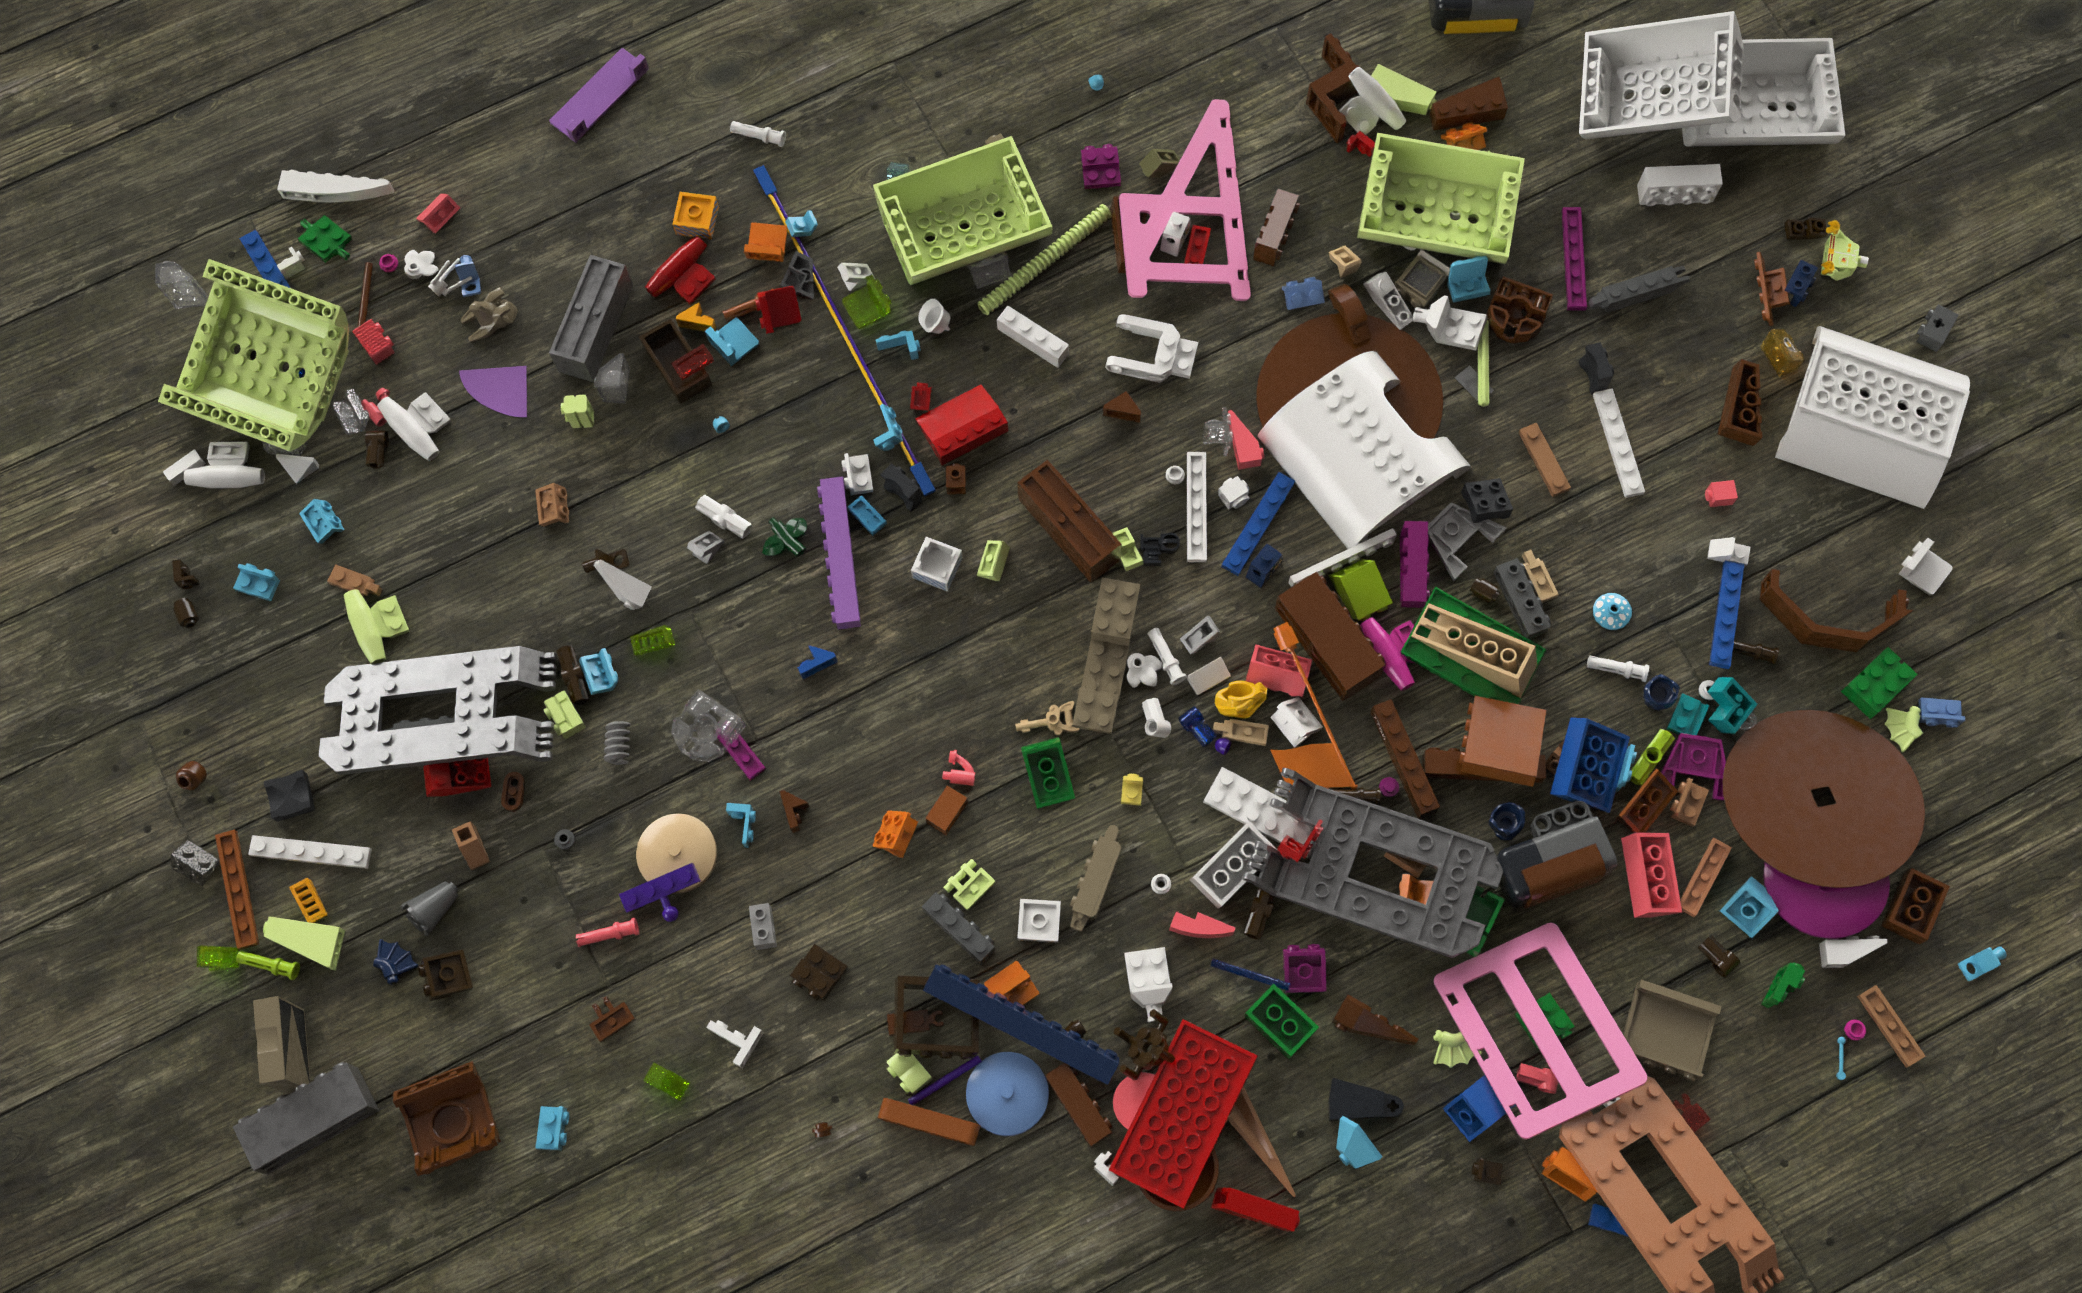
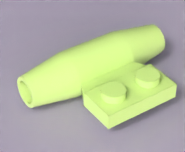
M355 589L346 592L344 600L347 615L359 646L370 664L384 662L386 656L382 637L394 638L410 632L396 596L380 600L370 609L359 590Z

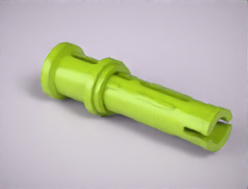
M242 950L238 952L236 962L239 964L268 970L275 976H287L290 980H295L300 970L298 962L290 963L284 961L283 958L271 959Z

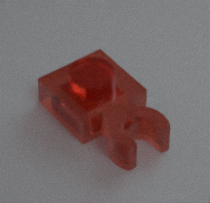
M1683 1093L1680 1095L1684 1099L1683 1105L1677 1100H1674L1672 1103L1677 1109L1684 1112L1681 1116L1692 1131L1696 1132L1711 1119L1698 1103L1691 1105L1689 1096Z

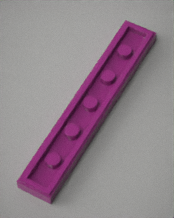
M1563 207L1562 228L1567 310L1586 311L1587 297L1581 207Z

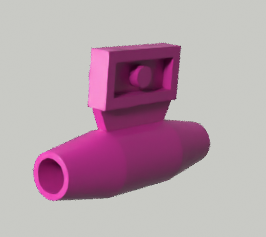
M1373 617L1364 621L1360 627L1365 638L1368 637L1372 641L1373 648L1377 654L1380 653L1384 657V672L1401 691L1410 688L1415 682L1407 663L1415 662L1401 655V650L1414 627L1411 620L1394 628L1390 635Z

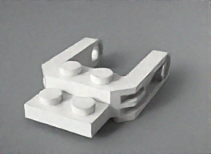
M1124 314L1118 316L1116 327L1132 331L1135 334L1158 338L1160 341L1155 364L1110 356L1107 358L1105 366L1108 371L1159 383L1166 380L1170 375L1190 379L1198 342L1181 339L1179 332L1172 324Z

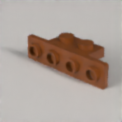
M1756 252L1757 259H1754L1756 270H1759L1760 276H1757L1758 286L1762 287V293H1759L1761 304H1764L1765 308L1762 310L1763 320H1767L1768 324L1772 326L1774 323L1771 309L1790 304L1789 293L1785 291L1787 286L1786 272L1784 268L1766 272L1764 258L1761 252Z

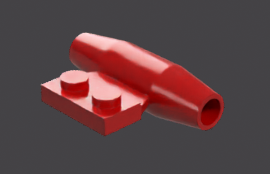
M696 235L679 247L656 270L645 286V289L656 298L674 285L677 294L691 305L716 280L715 276L703 265L696 264V261L707 247L706 243Z

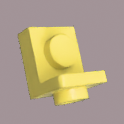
M1137 774L1123 776L1121 804L1141 805L1143 777H1139Z

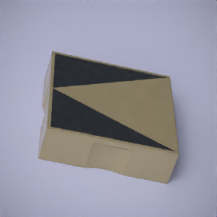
M279 996L253 1000L259 1082L266 1087H274L277 1091L284 1094H291L295 1092V1088L299 1085L310 1083L304 1009Z

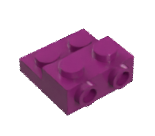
M1105 144L1102 148L1086 146L1084 150H1081L1085 189L1121 186L1117 146L1113 147L1112 144Z
M1309 944L1308 948L1300 949L1299 945H1288L1287 949H1283L1285 993L1326 991V957L1324 948H1320L1319 944Z

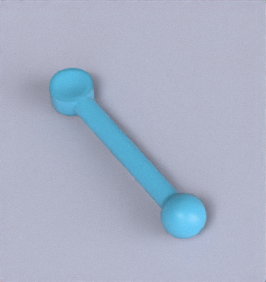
M1839 1037L1837 1040L1839 1043V1072L1836 1077L1838 1080H1844L1846 1078V1074L1843 1072L1844 1044L1846 1039Z

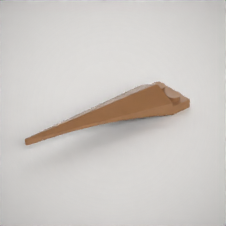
M1243 1087L1241 1096L1237 1100L1228 1121L1289 1193L1296 1197L1253 1104Z

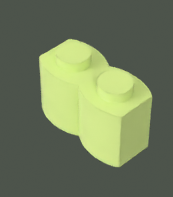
M895 1054L887 1061L889 1065L887 1068L888 1072L893 1078L896 1076L900 1078L902 1083L899 1085L907 1094L911 1092L915 1095L932 1080L930 1074L913 1054H911V1057Z

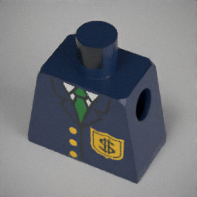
M1266 544L1251 562L1246 578L1259 588H1262L1283 562V555L1269 544Z

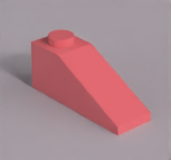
M1229 410L1227 421L1238 470L1261 466L1262 459H1264L1263 448L1259 447L1257 439L1235 413Z

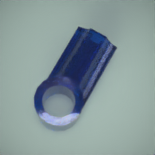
M1195 706L1178 718L1183 728L1188 732L1190 731L1203 747L1210 744L1217 736L1204 721L1202 713Z

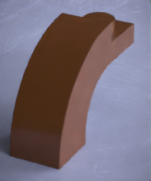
M1346 284L1328 290L1333 308L1341 313L1353 344L1371 338L1372 335L1366 321L1368 317L1355 292Z

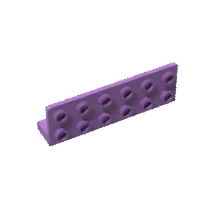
M621 48L549 120L550 124L576 143L649 70L646 58L641 54L635 58L624 48Z

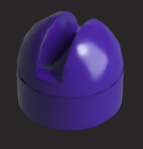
M1220 738L1215 742V748L1220 754L1226 755L1230 749L1231 741Z

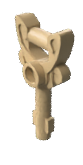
M1074 701L1067 702L1059 708L1056 705H1051L1050 712H1047L1044 719L1035 721L1021 720L1020 723L1015 724L1017 732L1022 731V733L1030 732V729L1048 726L1049 730L1054 731V734L1060 736L1063 731L1077 733L1080 729L1072 727ZM1062 713H1064L1065 725L1059 720Z

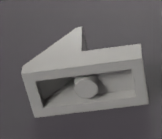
M707 531L688 543L687 549L693 552V556L707 564L722 546L724 540L711 531Z
M1206 616L1181 637L1180 640L1190 654H1195L1207 643L1215 642L1220 631L1211 617Z

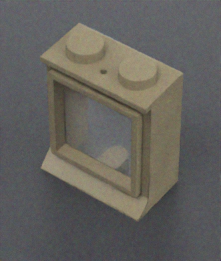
M1421 249L1394 285L1401 297L1408 300L1413 307L1425 309L1447 282L1450 268Z

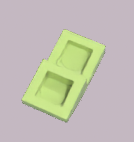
M1126 527L1112 533L1122 544L1120 561L1125 571L1143 565V559L1135 546V541L1128 528Z

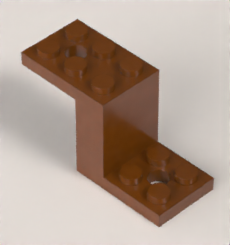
M1330 33L1325 36L1321 56L1332 71L1309 84L1306 104L1334 141L1339 143L1343 140L1347 120L1345 115L1338 111L1336 105L1358 93L1349 79V75L1359 66L1355 65L1350 54L1341 47L1340 41Z

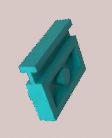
M1682 693L1666 730L1677 735L1681 733L1697 735L1709 705H1705L1701 701Z

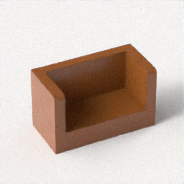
M946 786L926 816V823L947 835L968 804L967 797Z

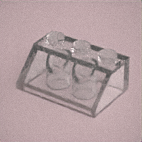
M172 261L155 264V284L176 309L206 306L209 296L191 274Z

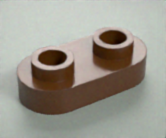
M510 772L504 778L501 804L509 812L518 811L523 804L525 779L520 773ZM514 781H519L517 786L512 785ZM511 800H516L514 805H510Z

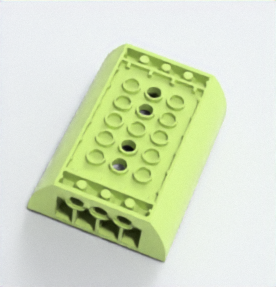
M1377 133L1357 238L1467 258L1487 256L1490 262L1505 264L1510 252L1525 158ZM1400 204L1403 205L1405 209L1399 211L1396 209L1395 206ZM1421 208L1423 213L1417 214L1413 209ZM1451 212L1460 213V219L1452 220L1450 218ZM1474 217L1478 222L1475 224L1470 223L1468 218Z

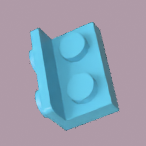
M313 499L299 513L317 543L323 544L335 531L342 532L344 530L341 520L333 512L331 504L325 500Z
M248 563L246 565L239 564L237 568L240 570V574L233 589L272 601L280 582L275 576V572L269 569L262 571Z
M541 1106L536 1149L562 1151V1146H565L567 1139L564 1129L565 1125L569 1122L567 1108L562 1106Z

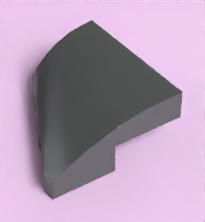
M796 251L780 287L793 286L797 295L813 300V259Z

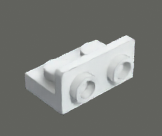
M848 453L844 454L845 460H842L843 472L847 471L848 476L844 478L845 488L850 489L851 495L873 492L868 454L849 457Z

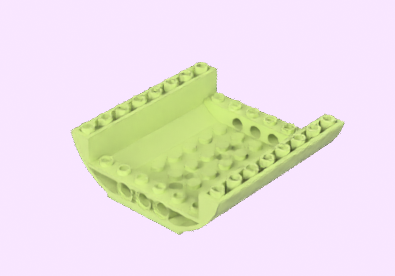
M208 259L202 277L214 281L177 387L164 384L158 402L287 451L295 450L313 435L327 414L349 352V327L346 314L341 306ZM239 344L241 348L240 352L238 354H235L234 348L236 345ZM255 350L257 356L254 360H251L250 354ZM288 362L289 369L283 372L282 367L284 363ZM304 368L305 376L300 378L299 371Z

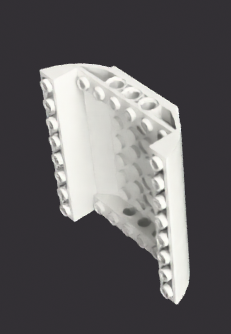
M1818 326L1812 344L1815 346L1786 434L1779 443L1775 458L1924 509L1932 497L1951 457L1970 393L1969 377ZM1841 384H1847L1850 387V391H1844ZM1860 391H1867L1869 397L1865 398L1861 396ZM1903 403L1907 410H1900L1897 404ZM1916 410H1923L1925 417H1920Z

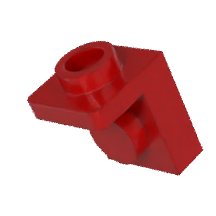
M1359 131L1356 135H1351L1347 140L1346 151L1350 153L1357 147L1362 154L1371 157L1375 142Z
M917 382V386H912L910 409L930 410L932 387H928V383Z

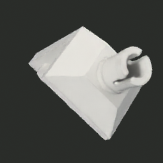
M1448 296L1441 297L1431 304L1428 310L1416 307L1415 311L1417 312L1413 314V322L1427 324L1428 331L1436 343L1471 350L1477 349L1488 319L1486 314L1451 308Z
M1165 947L1124 953L1131 999L1142 1008H1146L1148 1023H1155V1019L1149 1015L1150 1011L1155 1009L1162 1014V1005H1164L1172 992Z

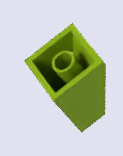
M1361 559L1329 575L1332 584L1353 619L1366 620L1371 617V613L1375 611L1377 613L1388 609V605L1393 603L1373 560Z

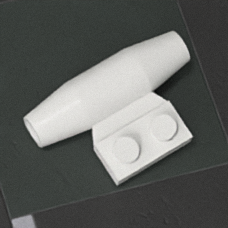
M1357 67L1350 73L1349 79L1360 96L1351 98L1338 111L1345 115L1347 122L1357 133L1361 131L1367 135L1376 126L1379 118L1394 130L1401 128L1405 124L1406 119L1396 102L1378 81L1362 68Z
M426 392L411 402L408 410H405L390 397H385L378 403L377 407L389 426L411 449L427 461L433 460L439 454L438 448L428 434L438 432L450 423L451 419Z
M210 442L207 456L210 465L185 470L184 482L186 485L204 488H243L263 484L265 473L261 468L243 466L248 460L250 448L248 442Z

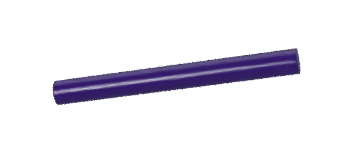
M978 1055L973 1057V1059H970L908 1099L910 1105H915L982 1062Z

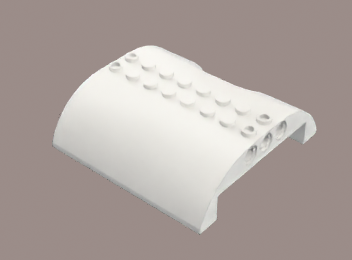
M1374 351L1365 352L1353 357L1300 392L1266 423L1257 436L1289 477L1295 480L1297 487L1347 549L1366 541L1369 533L1451 476L1457 479L1471 469L1470 464L1447 437L1427 439L1418 436L1390 405L1384 392H1388L1400 384L1401 381L1378 353Z

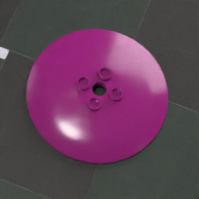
M1766 862L1764 864V885L1779 910L1777 913L1789 925L1810 936L1838 939L1863 931L1879 917L1889 896V875L1874 883L1863 886L1832 888L1796 880L1781 873Z

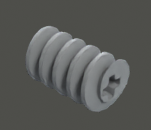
M614 721L605 726L607 730L605 738L607 739L604 741V744L607 747L604 749L606 753L604 761L611 764L628 763L623 758L629 757V753L624 752V750L630 749V746L624 744V742L630 741V738L624 737L630 734V730L625 729V727L631 726L629 722Z

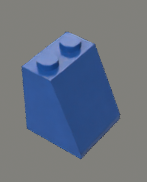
M1485 1075L1443 1108L1469 1142L1506 1114Z

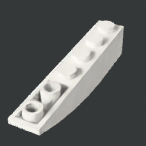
M282 170L277 189L283 199L312 202L358 201L394 193L390 181L386 179L355 178L349 175L334 176L330 173L324 175L310 171L307 173L298 172L296 170Z

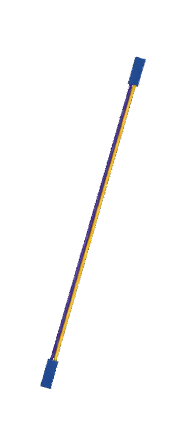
M765 166L754 169L753 172L766 197L771 199L783 224L787 226L785 221L788 216L777 197V189ZM788 230L798 252L809 257L800 238L792 237ZM813 265L814 282L879 406L882 404L888 406ZM901 433L903 441L899 444L911 464L910 470L925 497L935 492V488L922 463L916 460L903 433Z

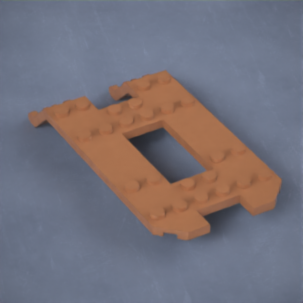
M1647 1076V1081L1643 1086L1619 1096L1620 1099L1595 1115L1588 1111L1562 1123L1559 1138L1572 1153L1668 1293H1715L1713 1282L1698 1261L1723 1244L1727 1246L1738 1262L1744 1293H1758V1291L1765 1293L1768 1289L1774 1287L1773 1281L1780 1283L1784 1280V1275L1778 1268L1775 1243L1655 1078ZM1647 1135L1698 1206L1672 1224L1619 1152Z

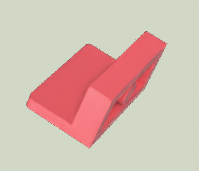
M440 194L416 219L418 222H423L436 234L460 207L448 194Z

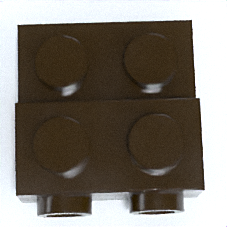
M814 943L804 959H801L792 971L790 977L793 979L792 983L800 989L804 986L808 989V994L816 1000L821 998L825 1001L848 966Z
M463 949L422 958L421 965L418 966L419 975L421 978L424 977L426 982L423 985L425 997L429 996L430 1001L451 997L452 994L469 991L473 988Z

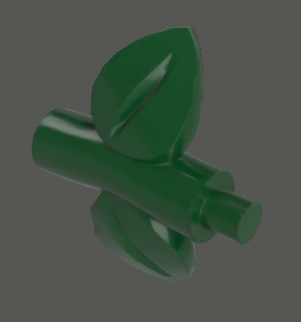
M774 517L768 521L775 535L770 536L765 541L762 551L764 555L778 556L787 548L796 557H799L806 551V547L797 540L805 535L807 530V522L804 518L791 519L786 525L782 521H777Z

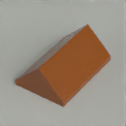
M1655 769L1616 817V820L1633 833H1645L1678 791L1658 769Z

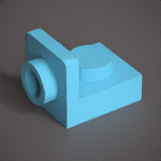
M807 211L804 217H788L785 221L792 237L811 236L818 225L812 211Z

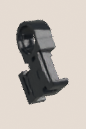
M1174 533L1161 534L1160 537H1143V534H1141L1140 551L1143 553V566H1161V560H1158V555H1161V553L1173 554L1177 552L1180 546L1179 537ZM1177 543L1178 545L1173 549H1168L1163 544Z

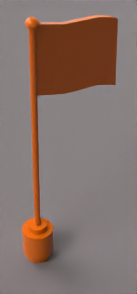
M1288 622L1273 628L1275 639L1281 651L1285 649L1286 653L1291 652L1332 743L1309 744L1287 750H1270L1280 773L1283 768H1288L1296 771L1314 784L1325 788L1350 787L1352 790H1356L1358 785H1355L1295 654L1294 649L1297 648L1296 644L1299 643L1296 634ZM1283 777L1285 782L1293 785L1294 780Z

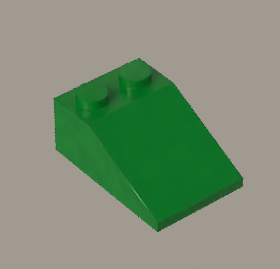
M1059 737L1021 747L1037 808L1075 799Z

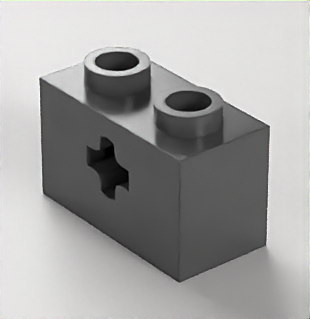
M1939 304L1934 310L1930 309L1925 316L1926 324L1922 323L1916 333L1919 335L1916 342L1937 352L1946 340L1959 314Z

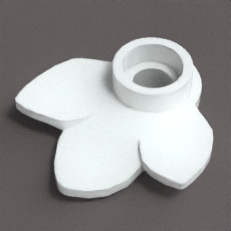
M415 250L409 251L405 256V274L411 279H418L421 275L431 276L435 274L438 268L432 265L435 258L434 252L423 251L418 254Z
M1140 653L1130 655L1127 659V666L1129 668L1127 680L1133 688L1137 687L1140 682L1147 686H1156L1157 674L1155 671L1163 667L1162 662L1152 655L1145 657ZM1135 659L1140 661L1139 666L1134 664Z

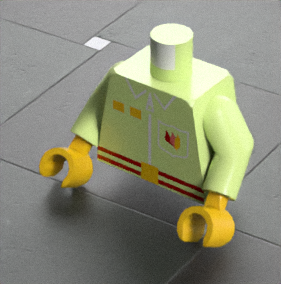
M1837 220L1828 222L1830 227L1826 228V232L1832 235H1830L1824 246L1821 275H1828L1838 281L1851 276L1857 267L1866 268L1868 257L1859 256L1860 246L1843 234Z

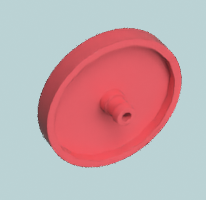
M1141 1072L1137 1080L1126 1077L1115 1090L1113 1097L1114 1113L1120 1124L1127 1130L1155 1076L1154 1074Z

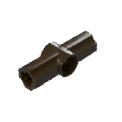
M572 645L560 647L556 651L562 668L561 675L568 688L571 702L573 705L585 704L589 701V696L584 683L585 676L581 665L578 663L575 649Z
M1261 888L1258 889L1257 896L1254 897L1249 912L1250 917L1244 935L1258 940L1261 939L1266 921L1269 920L1275 897Z

